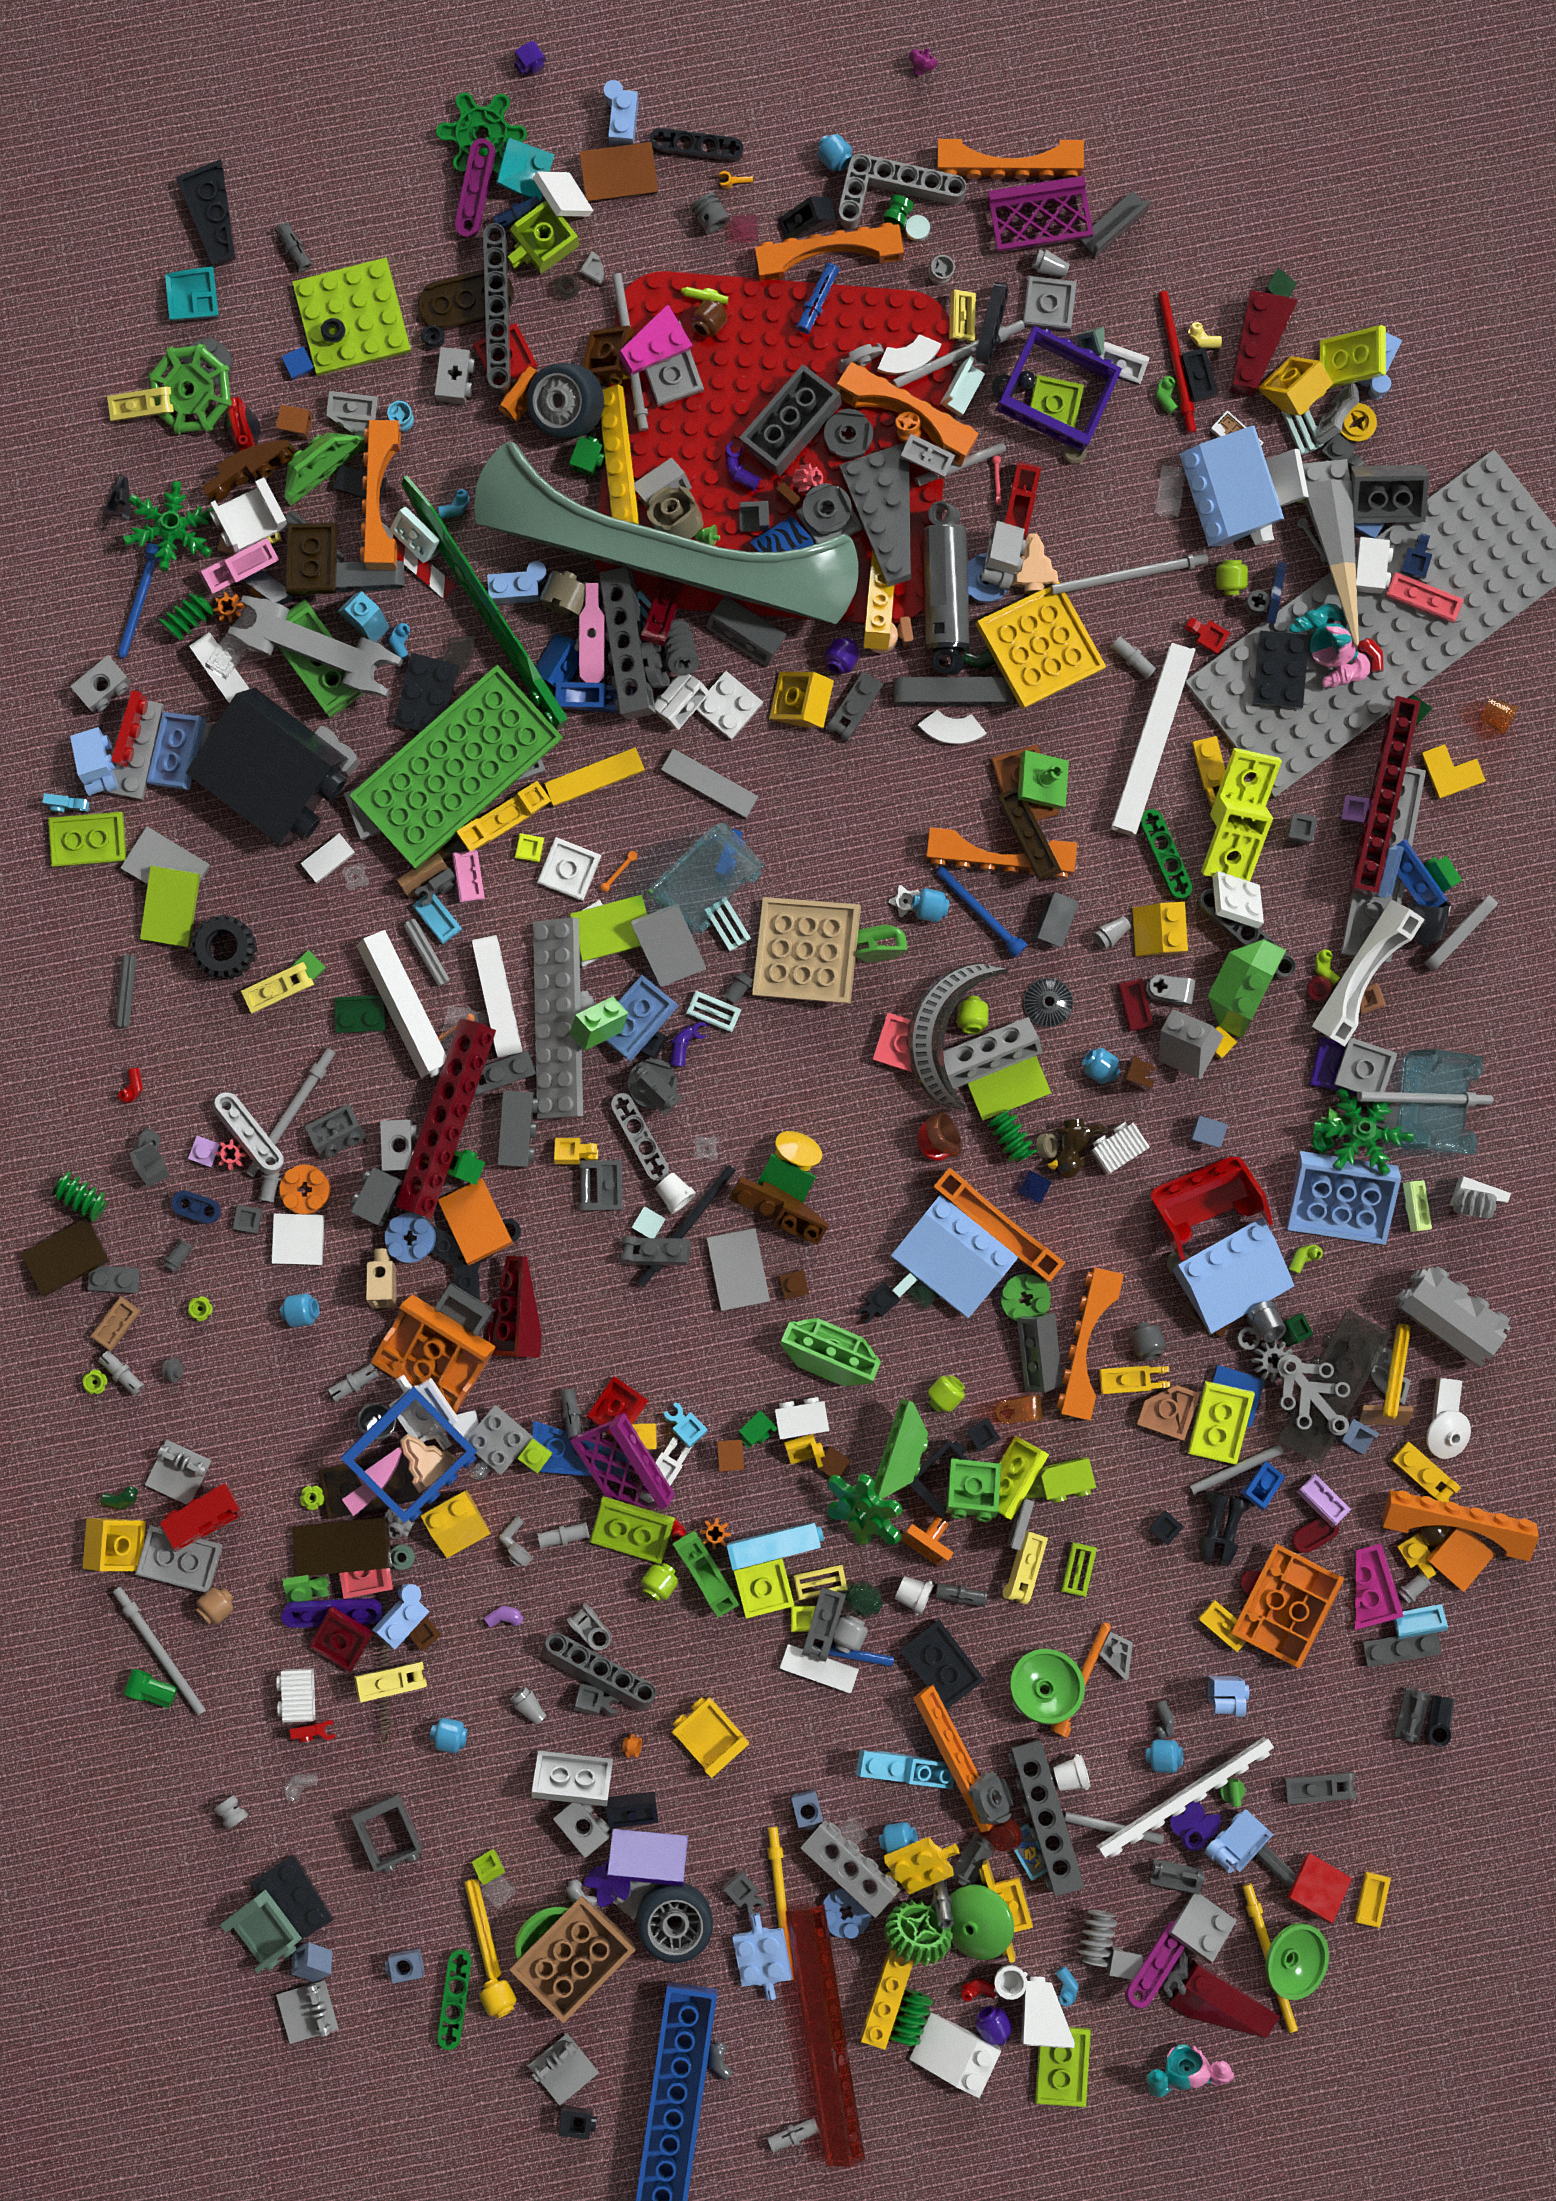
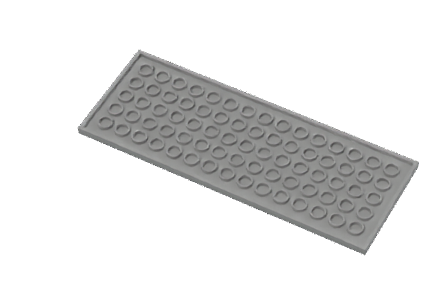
M1495 449L1427 499L1426 522H1396L1376 537V539L1390 540L1389 548H1393L1392 561L1387 566V572L1391 573L1390 582L1393 574L1397 572L1464 599L1454 623L1385 597L1388 587H1385L1381 594L1357 592L1359 641L1370 638L1383 650L1384 671L1371 672V657L1367 653H1362L1366 655L1370 662V673L1364 680L1359 682L1350 681L1346 685L1324 688L1322 686L1323 678L1328 676L1330 672L1335 671L1336 668L1320 665L1313 659L1309 649L1310 639L1315 632V629L1312 628L1295 633L1309 635L1302 710L1253 705L1260 630L1292 633L1289 631L1290 625L1294 624V619L1303 617L1305 612L1312 609L1316 610L1327 603L1336 604L1342 608L1330 572L1280 609L1277 614L1276 623L1264 621L1185 681L1186 686L1234 748L1281 759L1282 763L1270 793L1273 798L1277 797L1389 712L1391 701L1396 696L1405 698L1411 696L1556 586V527ZM1420 533L1430 535L1426 552L1431 553L1432 558L1425 579L1400 573L1408 548L1415 549L1416 540ZM1327 620L1326 624L1333 623V621ZM1353 660L1349 661L1347 664L1352 665Z

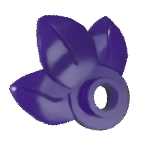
M1191 1801L1186 1806L1183 1815L1179 1814L1173 1817L1171 1814L1170 1826L1173 1832L1181 1837L1183 1846L1190 1851L1202 1849L1206 1844V1840L1217 1834L1221 1823L1219 1814L1206 1816L1202 1805L1199 1802L1194 1803V1801ZM1193 1833L1198 1836L1196 1842L1189 1841V1836Z
M609 1860L606 1861L604 1866L594 1867L584 1881V1886L597 1889L599 1907L610 1905L615 1901L616 1897L626 1900L631 1890L630 1881L607 1879Z

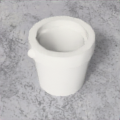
M675 1173L665 1177L655 1188L672 1214L682 1209L696 1194Z
M904 1576L895 1599L913 1609L915 1615H921L934 1585L932 1581L922 1582Z
M1076 1754L1074 1759L1053 1767L1060 1791L1077 1788L1088 1790L1091 1787L1082 1755Z
M1014 1965L1002 1966L994 1978V1992H998L1005 1999L1013 2000L1019 1998L1027 1989L1026 1976L1028 1974Z

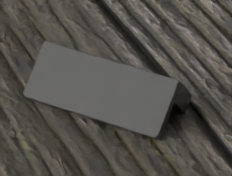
M1132 191L1092 226L1093 237L1079 239V242L1096 258L1148 212L1151 201L1146 199L1143 202Z
M727 596L721 600L712 612L706 629L766 667L772 662L776 650L786 638V633Z
M1048 1313L1040 1317L1021 1316L1017 1318L1025 1391L1045 1393L1062 1386L1055 1313Z

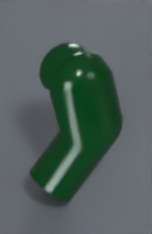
M988 648L979 655L966 651L963 657L964 664L981 670L996 663Z
M127 1486L125 1491L118 1496L104 1493L101 1505L119 1510L126 1509L137 1500L138 1490L133 1486Z

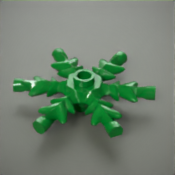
M179 481L172 482L171 494L164 492L168 503L163 504L168 511L163 514L158 513L157 505L153 508L149 498H146L144 503L139 497L132 494L129 502L139 508L134 513L147 515L144 520L154 519L155 526L151 528L143 525L145 529L132 528L131 530L135 534L122 537L125 546L139 541L138 545L142 546L148 538L152 542L155 535L161 536L163 542L159 543L157 547L162 548L154 557H161L159 570L163 572L169 570L170 559L176 560L172 549L177 550V547L172 542L177 538L182 539L183 547L188 544L191 554H195L196 550L206 558L212 554V550L202 544L206 542V539L194 537L196 533H187L185 528L187 525L197 527L196 523L208 525L209 522L206 519L212 518L210 512L213 511V508L202 511V507L199 506L192 514L189 510L186 517L179 516L177 511L184 507L179 504L186 498V495H180L182 483Z
M1339 1089L1336 1093L1342 1103H1337V1106L1347 1112L1343 1116L1351 1118V1124L1345 1126L1340 1119L1339 1124H1337L1330 1118H1326L1327 1123L1314 1121L1313 1131L1327 1132L1326 1138L1338 1134V1138L1344 1134L1350 1137V1143L1341 1144L1346 1148L1334 1152V1154L1339 1155V1158L1332 1167L1341 1171L1347 1161L1353 1165L1354 1153L1359 1156L1357 1147L1365 1146L1368 1149L1365 1157L1371 1155L1370 1167L1376 1164L1381 1176L1388 1175L1391 1171L1384 1161H1389L1390 1158L1380 1152L1384 1148L1376 1146L1375 1141L1382 1138L1386 1144L1390 1140L1395 1145L1401 1146L1399 1140L1412 1143L1414 1133L1400 1132L1401 1126L1389 1130V1125L1383 1130L1377 1128L1376 1122L1385 1120L1381 1116L1392 1112L1391 1109L1387 1108L1391 1102H1372L1373 1111L1368 1108L1369 1117L1362 1118L1359 1116L1361 1107L1356 1109L1357 1098L1353 1097L1350 1100L1346 1089Z

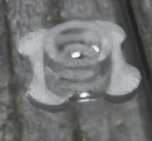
M358 863L356 866L343 868L342 875L345 877L347 882L345 886L348 890L353 891L356 887L368 886L369 878L365 875L366 867L364 864ZM358 875V878L354 879L353 876Z
M701 1135L697 1136L694 1139L696 1144L694 1157L697 1160L702 1158L716 1160L718 1157L716 1152V1145L719 1143L716 1136H711L710 1138H703ZM704 1146H708L709 1149L704 1150Z

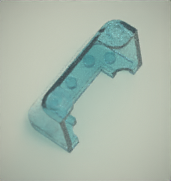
M726 822L716 824L647 890V894L662 908L677 903L689 930L693 934L697 932L702 934L711 925L709 922L711 915L743 884L748 881L753 884L763 874L761 870L765 867V864Z
M1439 1049L1409 1051L1404 1059L1401 1093L1462 1094L1463 1092H1468L1469 1082L1476 1081L1483 1072V1056ZM1400 1103L1399 1126L1402 1127L1400 1132L1414 1133L1412 1143L1399 1140L1401 1148L1476 1155V1136L1473 1131L1465 1130L1467 1107L1462 1106V1104Z

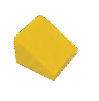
M1218 1026L1216 1029L1224 1037L1214 1055L1220 1060L1237 1042L1224 1029Z

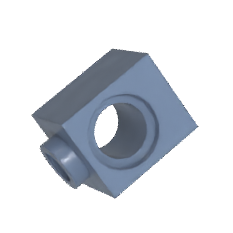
M812 1789L791 1795L798 1827H804L805 1830L819 1827V1823L823 1822V1817L816 1790ZM804 1805H812L815 1808V1813L810 1817L803 1816L800 1811Z
M421 1948L390 1954L388 1961L385 1962L387 1977H391L392 1983L423 1978L425 1970ZM401 1960L407 1961L411 1969L407 1972L401 1971L398 1968V1962Z

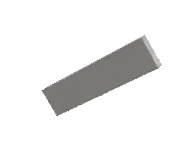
M672 749L661 769L662 772L746 819L759 796L675 749Z

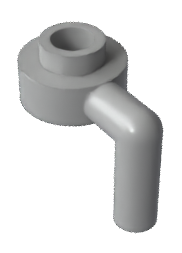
M516 1516L500 1534L499 1540L510 1553L508 1558L516 1566L520 1567L523 1565L526 1567L533 1560V1557L511 1538L524 1523L521 1518Z

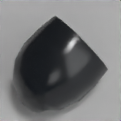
M1415 899L1410 901L1409 909L1425 919L1412 939L1414 942L1422 946H1429L1440 940L1447 927L1451 908L1450 902L1446 901L1439 907L1418 904Z

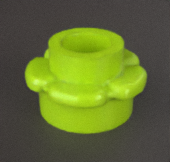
M206 1297L193 1298L189 1302L188 1313L191 1318L204 1321L208 1318V1315L212 1314L213 1307ZM199 1306L203 1308L202 1311L198 1310Z
M91 1370L89 1374H85L82 1381L85 1391L89 1394L102 1393L107 1384L106 1375L101 1374L99 1370ZM93 1380H97L96 1385L93 1384Z
M318 1486L305 1487L300 1496L302 1506H306L308 1510H316L318 1506H321L324 1503L322 1489ZM311 1495L314 1496V1500L310 1499Z

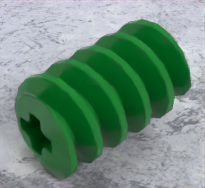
M197 589L198 596L192 593L188 594L190 603L184 599L181 600L182 609L176 605L173 606L175 615L169 612L165 613L168 621L161 618L158 619L173 638L176 637L184 640L182 631L191 634L190 624L198 628V618L204 622L207 621L205 612L212 616L214 615L212 607Z
M1010 1109L992 1119L987 1124V1127H996L992 1133L993 1137L1001 1135L997 1144H1006L1002 1153H1011L1007 1158V1162L1015 1161L1018 1163L1037 1152V1149H1028L1033 1142L1032 1140L1023 1141L1028 1133L1018 1132L1022 1127V1123H1013L1018 1116L1017 1114L1008 1115L1012 1110Z
M68 1171L57 1182L51 1196L56 1194V1200L59 1202L64 1200V1205L67 1207L73 1204V1211L78 1212L81 1210V1216L87 1217L90 1215L89 1220L95 1222L107 1206L108 1201H104L105 1193L102 1192L96 1196V1187L88 1191V1182L86 1181L81 1186L78 1185L80 1177L77 1176L75 1179L70 1180L72 1172Z
M905 1988L910 1995L902 1997V2000L907 2004L906 2006H899V2010L904 2014L903 2016H896V2020L900 2022V2025H893L892 2029L897 2032V2035H890L889 2039L906 2046L919 2045L921 2039L916 2035H923L924 2029L919 2025L927 2024V2019L923 2016L929 2015L930 2009L926 2006H931L934 2001L920 1991Z

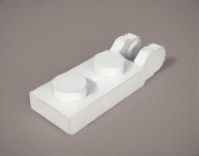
M675 1436L664 1453L662 1452L655 1462L670 1486L681 1470L684 1459L691 1450V1448L685 1446L677 1461L669 1457L671 1451L678 1444L679 1439ZM641 1491V1499L648 1503L654 1501L650 1494Z

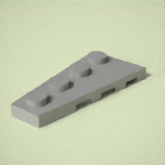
M148 701L147 712L145 715H142L140 720V735L137 739L135 738L133 744V759L131 762H128L127 768L116 765V769H113V772L118 782V789L110 792L105 790L102 791L103 793L144 801L147 788L146 781L164 704Z

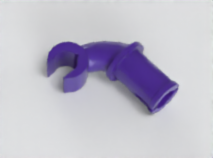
M732 441L725 450L726 466L732 478V483L736 481L755 492L761 477L742 468L743 465H738L743 449L741 446L739 452L733 454L730 450L734 442Z
M697 1022L693 1026L686 1027L673 1040H670V1043H673L670 1065L685 1067L687 1045H690L688 1041L694 1037L698 1039L707 1037L696 1032L700 1026L709 1027L706 1023Z

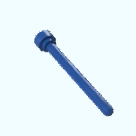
M147 543L144 551L147 561L118 649V656L120 658H125L128 654L156 563H159L161 557L155 558L154 555L162 547H157V545Z
M944 867L937 869V875L1006 943L1007 952L1013 958H1016L1027 947L1028 944L1022 938L1013 937Z

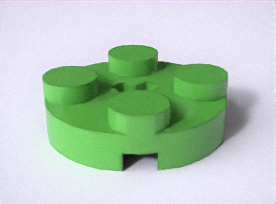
M1020 1274L1007 1281L1002 1290L1000 1301L1005 1314L1017 1322V1318L1021 1316L1040 1317L1045 1315L1050 1308L1051 1295L1048 1286L1043 1280L1035 1275ZM1024 1291L1027 1295H1032L1029 1306L1019 1302V1299L1022 1297L1021 1293Z

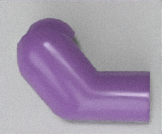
M503 1605L484 1617L489 1627L492 1628L500 1621L509 1622L512 1626H518L522 1623L523 1616L517 1608Z

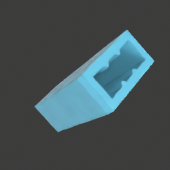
M362 591L353 594L337 611L363 637L377 642L390 628L381 609Z
M815 1522L728 1542L727 1549L732 1570L821 1548L820 1542L824 1541L821 1526L816 1527Z

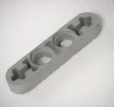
M1488 895L1427 958L1424 964L1432 972L1435 971L1497 906L1498 902L1491 895Z
M625 1093L617 1094L611 1102L612 1110L648 1176L654 1181H662L669 1174L667 1162L632 1098ZM618 1099L628 1100L627 1109L630 1113L635 1110L636 1115L628 1116L622 1121L621 1116L626 1115L621 1108L616 1109V1106L619 1104ZM636 1119L640 1121L642 1126L638 1133L628 1131L627 1124L630 1120ZM644 1141H649L653 1145V1151L649 1155H643L639 1151V1145ZM657 1153L660 1158L655 1159L659 1166L664 1165L665 1167L662 1170L663 1175L660 1177L657 1174H651V1171L654 1169L651 1162L647 1165L644 1160L651 1159Z

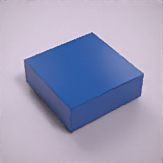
M304 346L281 356L292 380L315 370Z

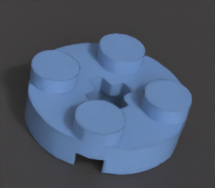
M983 553L968 562V597L976 602L989 604L1000 601L1007 593V590L998 588V585L993 583L983 584V581L980 580L986 559V553Z
M404 1213L393 1218L385 1232V1244L389 1254L399 1261L406 1263L423 1260L431 1253L436 1242V1233L433 1226L425 1217L415 1213ZM408 1231H412V1234L417 1236L416 1241H412V1245H408V1242L404 1240V1235H408Z
M843 1887L830 1891L823 1900L821 1907L822 1921L827 1930L833 1935L852 1939L863 1933L868 1927L871 1913ZM851 1906L852 1917L842 1918V1912L839 1911L840 1908Z

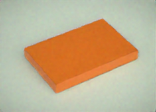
M483 1178L479 1179L476 1185L469 1184L438 1199L468 1266L514 1244Z

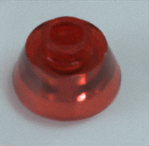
M1009 1819L1004 1823L993 1825L989 1830L990 1842L999 1851L1013 1852L1021 1845L1022 1831L1015 1821Z

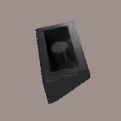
M655 1792L608 1797V1803L605 1807L608 1827L610 1829L659 1823Z

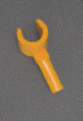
M727 171L719 173L720 178H729L727 182L719 183L726 190L730 189L733 184L753 183V177H732Z

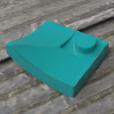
M508 138L496 184L528 199L537 195L541 202L543 194L533 180V176L537 172H550L554 154Z
M213 267L165 274L170 322L219 318Z

